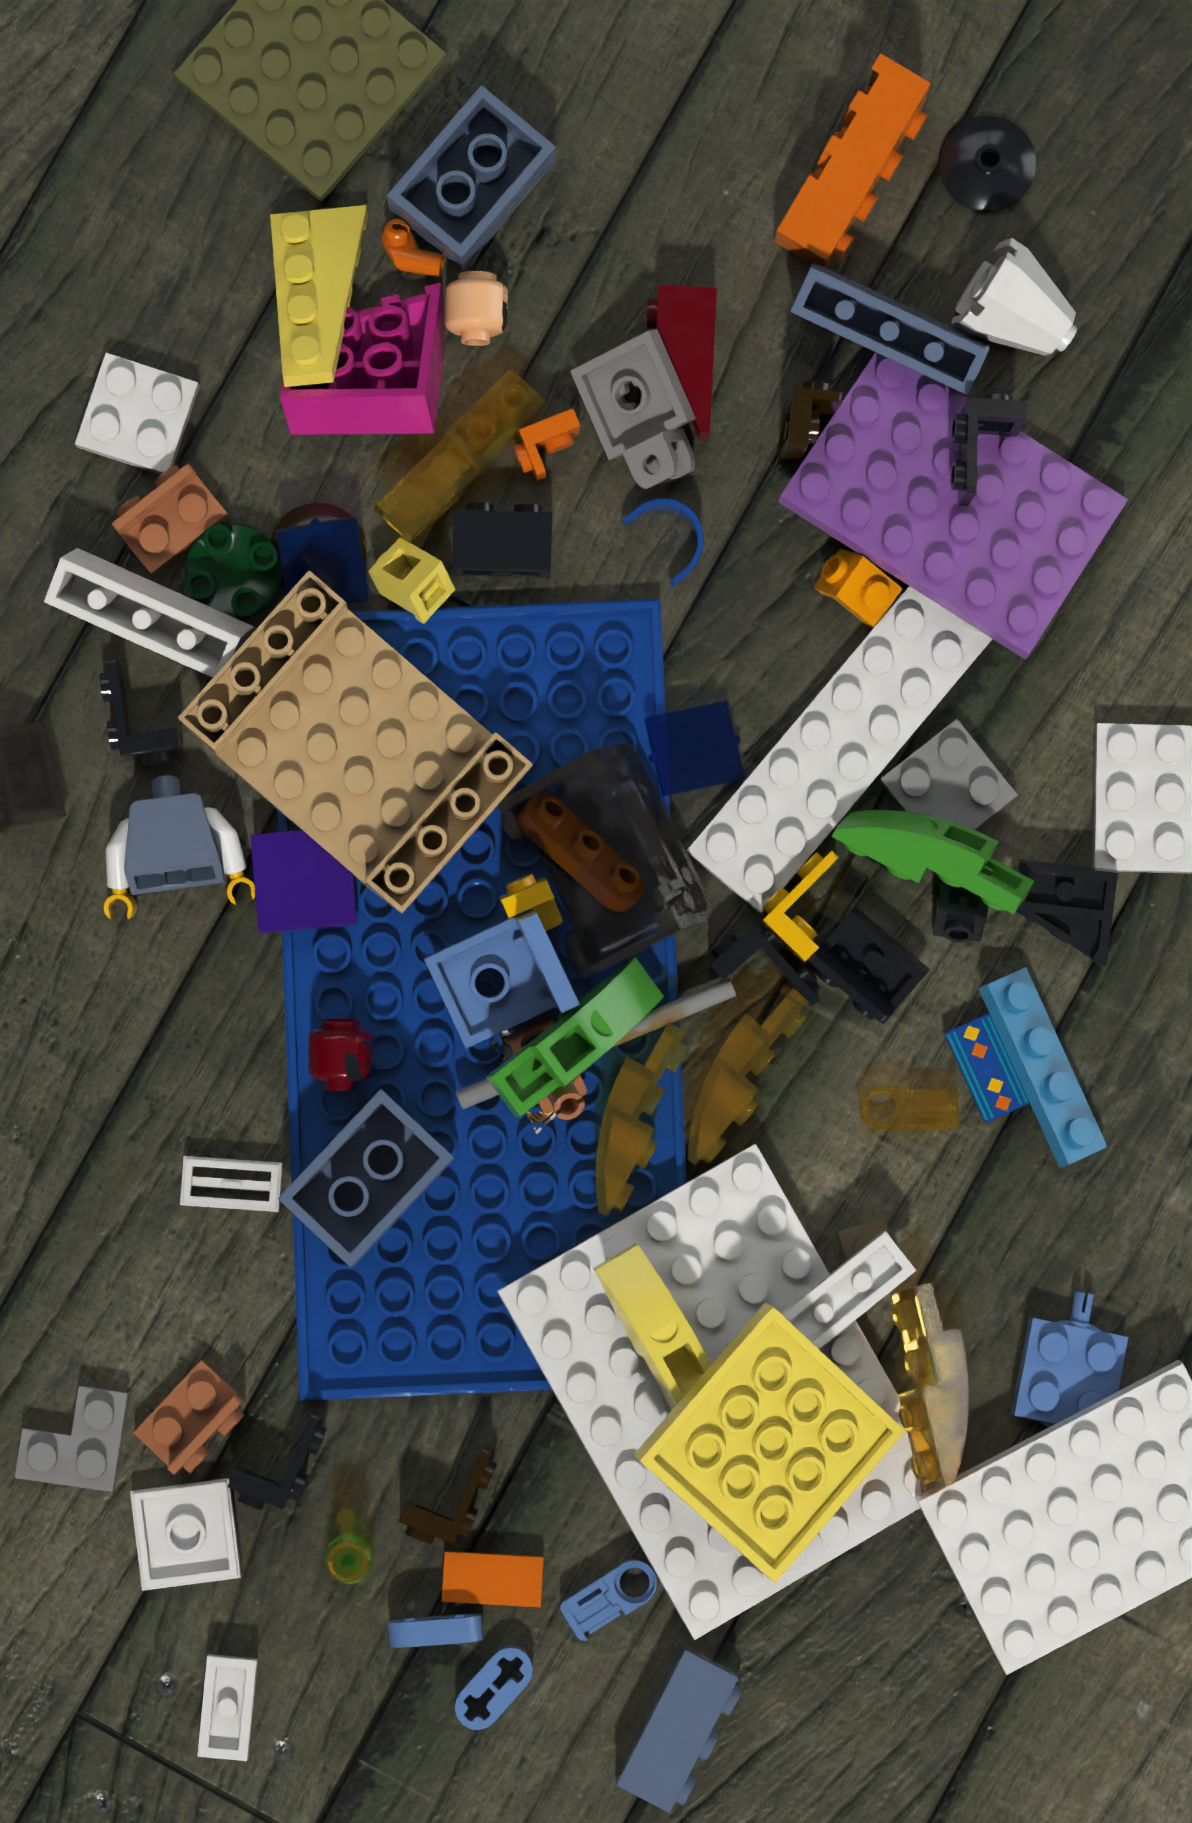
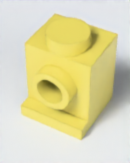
M401 537L386 552L380 555L376 563L368 571L382 596L413 613L416 619L423 624L456 590L441 560Z

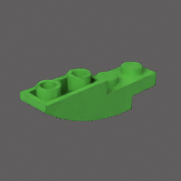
M896 810L854 811L844 818L832 835L833 838L841 841L850 852L859 856H868L887 867L891 874L898 878L911 879L919 883L930 869L937 873L938 877L946 884L954 887H963L980 896L987 906L999 911L1006 910L1013 915L1027 897L1034 883V880L991 858L999 841L971 828L925 814Z
M632 957L578 1000L580 1005L557 1016L559 1020L487 1075L486 1078L513 1115L521 1117L559 1086L565 1087L631 1031L664 996L637 958Z

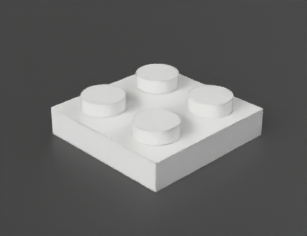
M105 353L75 445L77 448L161 475L173 467L200 385L198 382Z

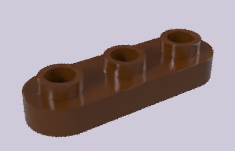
M538 793L533 795L521 808L518 820L524 833L605 907L613 911L625 912L631 909L642 897L644 882L639 872L564 805L560 799L546 793Z

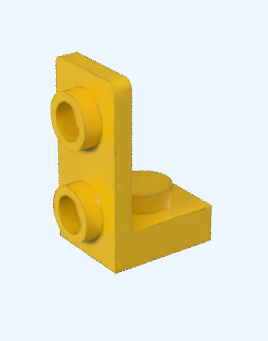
M831 851L825 858L816 852L797 872L803 880L790 893L782 887L762 907L768 915L761 924L766 929L769 928L786 949L802 964L818 950L819 947L813 942L818 934L799 915H796L791 920L785 912L837 861L839 856L834 851Z

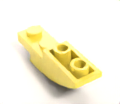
M635 1243L594 1267L593 1270L638 1355L644 1357L672 1411L711 1366V1362L668 1288L640 1246Z

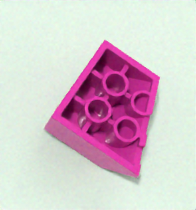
M441 282L425 286L426 293L400 300L399 294H394L381 298L382 305L359 311L347 307L344 321L345 330L334 382L284 387L282 380L280 400L290 435L434 434L445 359L443 289Z

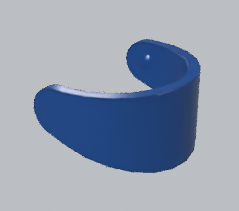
M668 498L655 499L636 508L622 522L626 526L647 512L667 510L676 513L689 523L696 538V552L691 563L669 582L674 587L686 579L699 563L703 549V530L696 514L687 505Z

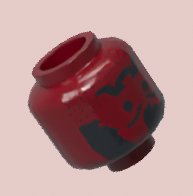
M322 1019L321 1027L313 1029L308 1038V1071L311 1077L325 1081V1090H355V1081L368 1078L372 1072V1033L360 1027V1020Z

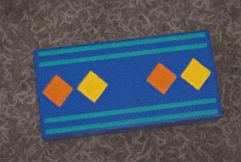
M986 1014L943 1034L983 1123H987L1030 1103L990 1014Z

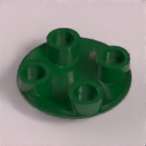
M242 523L213 525L194 542L188 553L185 563L187 591L195 601L238 620L255 616L273 601L280 588L282 563L278 550L263 532L250 525Z

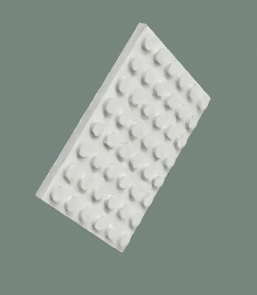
M756 1144L749 1146L497 1291L694 1640L918 1510L920 1507L915 1497L947 1481L856 1320L819 1350L891 1416L905 1432L776 1583L765 1576L633 1456L671 1412V1409L644 1357L638 1355L593 1270L594 1267L631 1245L638 1244L681 1309L711 1364L765 1302L782 1313L829 1275L823 1261Z

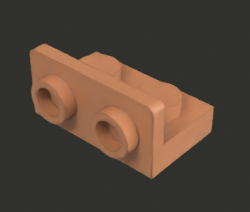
M190 464L185 465L181 469L177 465L169 468L155 480L154 485L157 487L142 500L139 496L129 499L115 513L118 519L112 523V526L152 577L190 548L209 527L220 524L229 517L227 512L199 479Z
M201 1360L133 1434L168 1466L167 1469L173 1475L177 1474L182 1468L191 1473L210 1453L204 1444L217 1431L225 1437L243 1418L244 1414L238 1408L245 1402V1399L204 1360Z

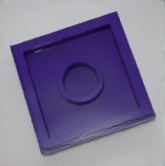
M303 830L250 835L259 934L358 925L353 874Z

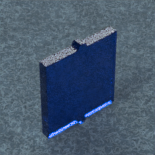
M355 516L322 522L318 518H313L310 524L275 530L286 595L310 570L347 604L369 600Z
M727 700L644 718L652 751L648 758L650 762L655 763L662 797L745 779L737 746L741 739L739 735L734 733Z

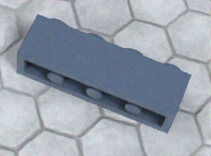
M815 262L812 264L790 311L966 395L969 394L990 348L989 344L977 338L966 335L960 330Z

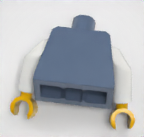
M160 776L151 782L152 799L138 800L130 805L129 818L119 823L106 846L107 887L112 888V896L107 898L104 903V913L109 919L114 918L113 904L116 899L126 902L128 907L127 918L129 920L137 911V903L132 895L225 883L224 874H229L230 877L226 893L234 905H236V902L232 895V888L239 882L247 883L250 886L252 899L254 900L255 885L243 873L247 865L236 830L217 809L204 807L200 794L190 793L182 795L180 779L175 776ZM128 887L130 888L131 895L127 893Z

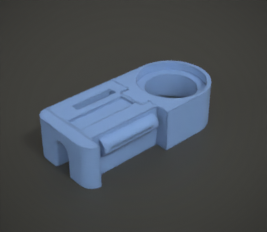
M625 1560L565 1598L560 1604V1610L577 1638L581 1641H586L588 1637L585 1632L589 1631L592 1634L621 1615L619 1612L621 1609L627 1615L649 1601L657 1588L656 1574L653 1568L643 1560ZM640 1568L648 1575L649 1586L642 1595L629 1596L622 1591L620 1578L627 1569Z

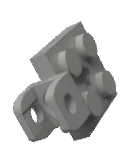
M657 329L648 330L570 371L608 460L624 456L634 480L640 487L647 489L657 484H668L694 471L695 458L683 428L679 427L695 420L696 417ZM630 381H632L635 387L639 386L642 397L640 398L639 406L635 402L627 403L624 395L630 391L628 385Z

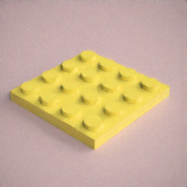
M765 1302L633 1456L765 1576L776 1583L904 1434L905 1430L778 1310Z

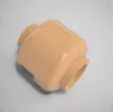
M484 271L459 273L458 280L451 282L446 287L445 326L447 330L461 336V343L469 346L489 345L490 337L500 335L506 330L508 317L507 287L497 281V275Z

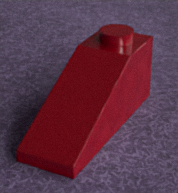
M659 285L658 298L648 299L646 328H656L660 334L696 417L690 423L698 441H709L717 288Z

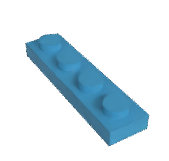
M1025 967L978 988L1059 1168L1070 1165L1106 1148V1142L1027 968Z

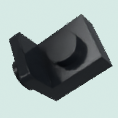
M940 879L937 911L932 934L958 943L981 941L987 919L988 906L982 901L980 896L963 887L948 885Z

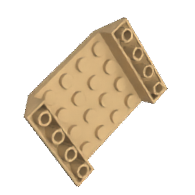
M310 570L178 717V720L222 762L340 862L361 883L401 914L405 912L533 766L528 759L498 733L491 734L347 608V603Z

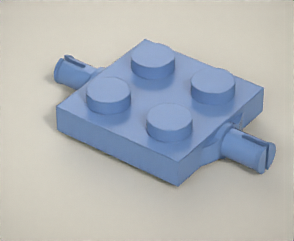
M1074 1291L1070 1320L1065 1319L1051 1322L1029 1317L1010 1415L1034 1419L1045 1427H1051L1119 1390L1128 1337L1106 1333L1089 1324L1095 1295Z

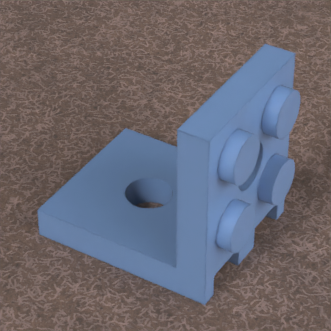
M532 908L423 958L466 1049L554 1007H557L563 1013L580 1005L537 912ZM487 968L498 970L504 979L502 990L497 995L490 997L481 995L475 987L477 975Z

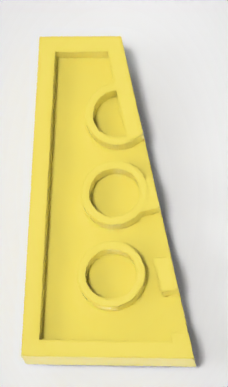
M367 205L270 214L284 387L334 382L345 330L347 307L350 306L353 292L352 283L355 268L358 267L361 254L360 244L363 230H366L368 220Z

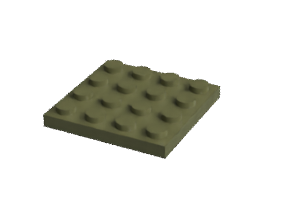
M238 0L173 75L181 85L316 199L322 202L447 59V53L384 0Z

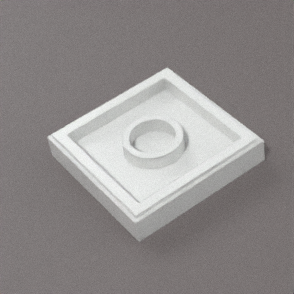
M230 1478L130 1491L142 1591L242 1577L232 1490L228 1488Z

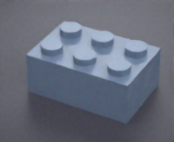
M481 85L387 194L389 210L398 218L406 221L410 228L464 271L557 162L556 146Z
M380 1089L281 1194L278 1200L352 1268L455 1158L390 1096Z

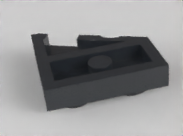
M1019 859L1018 872L1034 880V883L1016 912L1047 929L1050 934L1064 943H1068L1078 949L1098 965L1106 966L1118 871Z

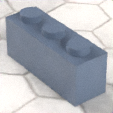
M683 1646L616 1777V1786L668 1813L671 1812L675 1802L683 1806L696 1782V1778L690 1776V1773L698 1757L706 1761L719 1737V1733L712 1730L721 1712L728 1716L730 1715L741 1694L742 1689L735 1686L738 1680L737 1673Z

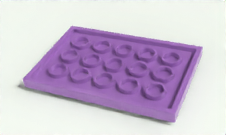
M875 352L780 495L778 503L858 554L863 555L869 561L1026 660L1128 499L1020 431L1017 436L978 434L977 492L969 506H959L958 490H952L950 485L952 463L954 460H959V443H952L951 426L953 415L961 412L968 397L943 383Z

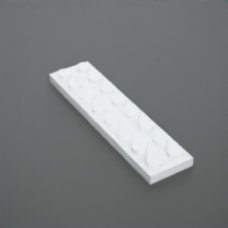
M909 586L687 849L686 853L761 915L765 911L762 907L793 878L992 641V638Z

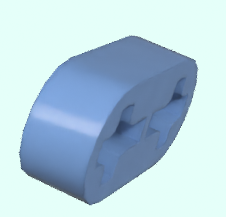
M481 1614L429 1616L387 1621L389 1647L393 1648L459 1644L483 1640Z
M509 1645L501 1647L486 1661L461 1689L456 1698L455 1712L462 1725L472 1730H481L488 1728L499 1718L532 1678L533 1664L528 1653L518 1646ZM503 1657L508 1661H512L515 1657L520 1658L522 1663L519 1670L523 1677L518 1681L510 1677L499 1688L494 1683L502 1671V1667L498 1663L499 1660ZM489 1687L495 1693L486 1704L490 1714L485 1718L477 1714L471 1719L466 1715L469 1705L465 1698L471 1695L477 1699Z

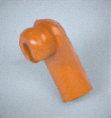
M402 219L388 221L384 226L382 244L394 266L401 271L440 278L444 267V254L421 250L406 221Z

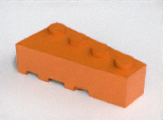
M881 53L871 68L873 72L869 86L865 92L858 90L843 119L842 125L844 127L840 133L836 131L831 136L818 160L817 166L819 168L815 174L812 172L809 174L776 231L775 243L811 264L815 262L826 268L831 259L840 263L854 239L847 234L857 218L865 222L879 198L872 193L881 177L887 181L892 178L903 159V155L897 152L906 137L914 141L928 117L922 110L931 83Z

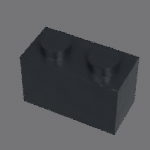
M482 502L466 503L465 510H454L453 575L551 578L552 512H543V506L537 504L514 505V511H494L493 504Z

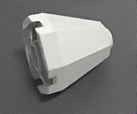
M1013 238L1000 242L992 251L1000 258L994 265L984 261L977 269L956 305L955 311L961 315L953 317L951 325L966 335L1044 356L1052 354L1055 349L1062 352L1076 334L1077 327L1073 325L1076 312L1027 247Z

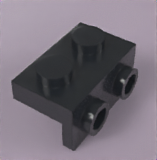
M856 906L852 908L809 959V962L815 967L817 976L824 983L834 988L839 987L853 999L854 1007L863 1016L872 1020L877 1019L882 1024H885L930 970Z

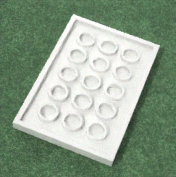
M1179 1359L915 1497L1006 1675L1192 1578V1380L1184 1364Z

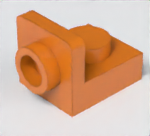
M574 408L519 429L521 443L513 447L523 473L532 470L536 481L546 478V471L538 450L546 448L547 453L551 454L566 449L575 443L573 437L580 434L581 426Z

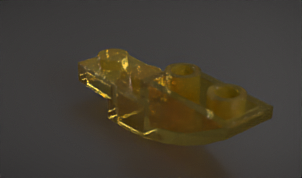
M511 368L445 432L443 439L376 503L374 511L406 541L411 543L437 516L441 517L495 462L519 435V429L526 427L543 408L546 400Z
M795 989L789 992L762 1025H759L746 1013L727 1037L715 1057L702 1084L690 1125L686 1160L693 1166L700 1159L709 1164L727 1143L720 1135L731 1122L734 1121L741 1127L759 1106V1103L753 1099V1096L759 1089L744 1076L749 1070L758 1076L776 1055L769 1047L777 1037L783 1033L787 1038H790L808 1017L801 1011L808 1000Z
M669 1022L645 1066L626 1057L605 1107L596 1154L595 1189L598 1212L606 1217L612 1208L621 1213L635 1187L626 1182L635 1165L645 1169L659 1144L650 1139L655 1129L638 1120L642 1111L650 1116L652 1115L665 1091L657 1086L663 1072L667 1068L675 1073L689 1046L680 1042L685 1031Z
M932 1283L914 1286L892 1295L894 1303L893 1319L901 1332L906 1352L904 1358L905 1368L913 1381L915 1389L898 1395L901 1405L899 1417L903 1428L908 1434L912 1450L911 1467L915 1477L919 1480L921 1492L954 1484L962 1460L969 1413V1382L961 1329L943 1331Z

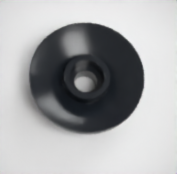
M980 116L961 123L949 134L940 153L939 170L946 190L958 203L979 212H997L1016 204L1027 193L1035 176L1036 157L1029 138L1017 125L1000 117ZM991 152L997 156L998 164L994 167H987L981 162L980 156L983 153Z

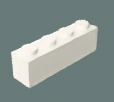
M79 548L60 558L44 600L45 603L212 678L252 635L254 626Z

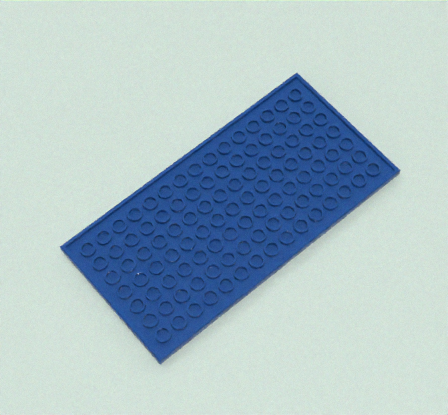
M661 598L438 608L424 624L419 622L415 615L406 609L351 611L491 734L498 733L528 759L533 766L403 914L372 892L354 876L358 925L282 932L291 1184L380 1089L390 1096L455 1158L352 1268L293 1214L300 1401L552 1390L497 1291L687 1182L679 1020L617 1045L609 1049L583 1071L580 1076L587 1088V1093L581 1098L585 1102L584 1109L576 1118L562 1120L555 1116L547 1125L539 1122L531 1123L526 1113L521 1117H515L499 1095L462 1110L455 1091L486 1079L490 1071L495 1070L501 1065L499 1058L503 1051V1041L500 1034H497L467 1049L465 1048L423 958L508 919L499 899L500 896L508 893L505 885L533 874L535 881L541 878L547 880L563 919L562 924L547 930L546 933L578 1000L632 957L637 958L664 996L653 1009L678 999ZM546 793L560 799L564 805L639 872L644 882V893L631 909L625 912H617L605 907L524 833L519 824L518 815L521 808L533 795ZM277 809L278 832L301 830ZM493 968L482 970L475 979L477 991L487 997L497 995L504 985L502 974ZM554 1007L507 1030L512 1034L547 1016L551 1017L553 1023L559 1020L557 1016L561 1012L557 1007ZM322 1019L360 1020V1027L372 1033V1072L368 1078L355 1081V1090H325V1081L317 1080L309 1074L308 1038L313 1029L321 1027ZM535 1035L528 1039L525 1042L524 1046H526L529 1042L535 1039L538 1035ZM494 1038H496L498 1042L497 1052H495L491 1044V1041ZM532 1107L528 1112L538 1113L542 1112L541 1107ZM534 1128H542V1130L536 1134Z

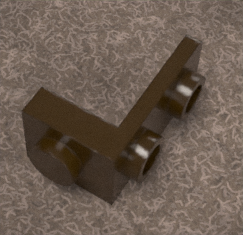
M486 1446L482 1447L453 1519L407 1500L398 1522L407 1525L405 1534L431 1545L435 1537L453 1545L458 1534L468 1537L479 1510L469 1505L477 1487L485 1491L487 1490L497 1466L496 1462L489 1460L492 1449Z

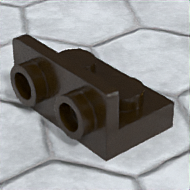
M805 381L802 383V387L793 388L784 405L779 452L780 463L798 464L805 451L810 452L813 443L817 442L820 419L831 420L842 403V392L831 391V384L819 381Z

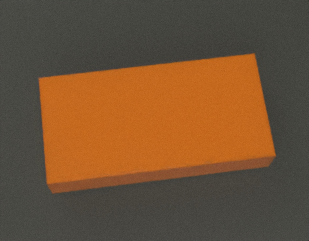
M445 1551L442 1602L541 1607L544 1556Z

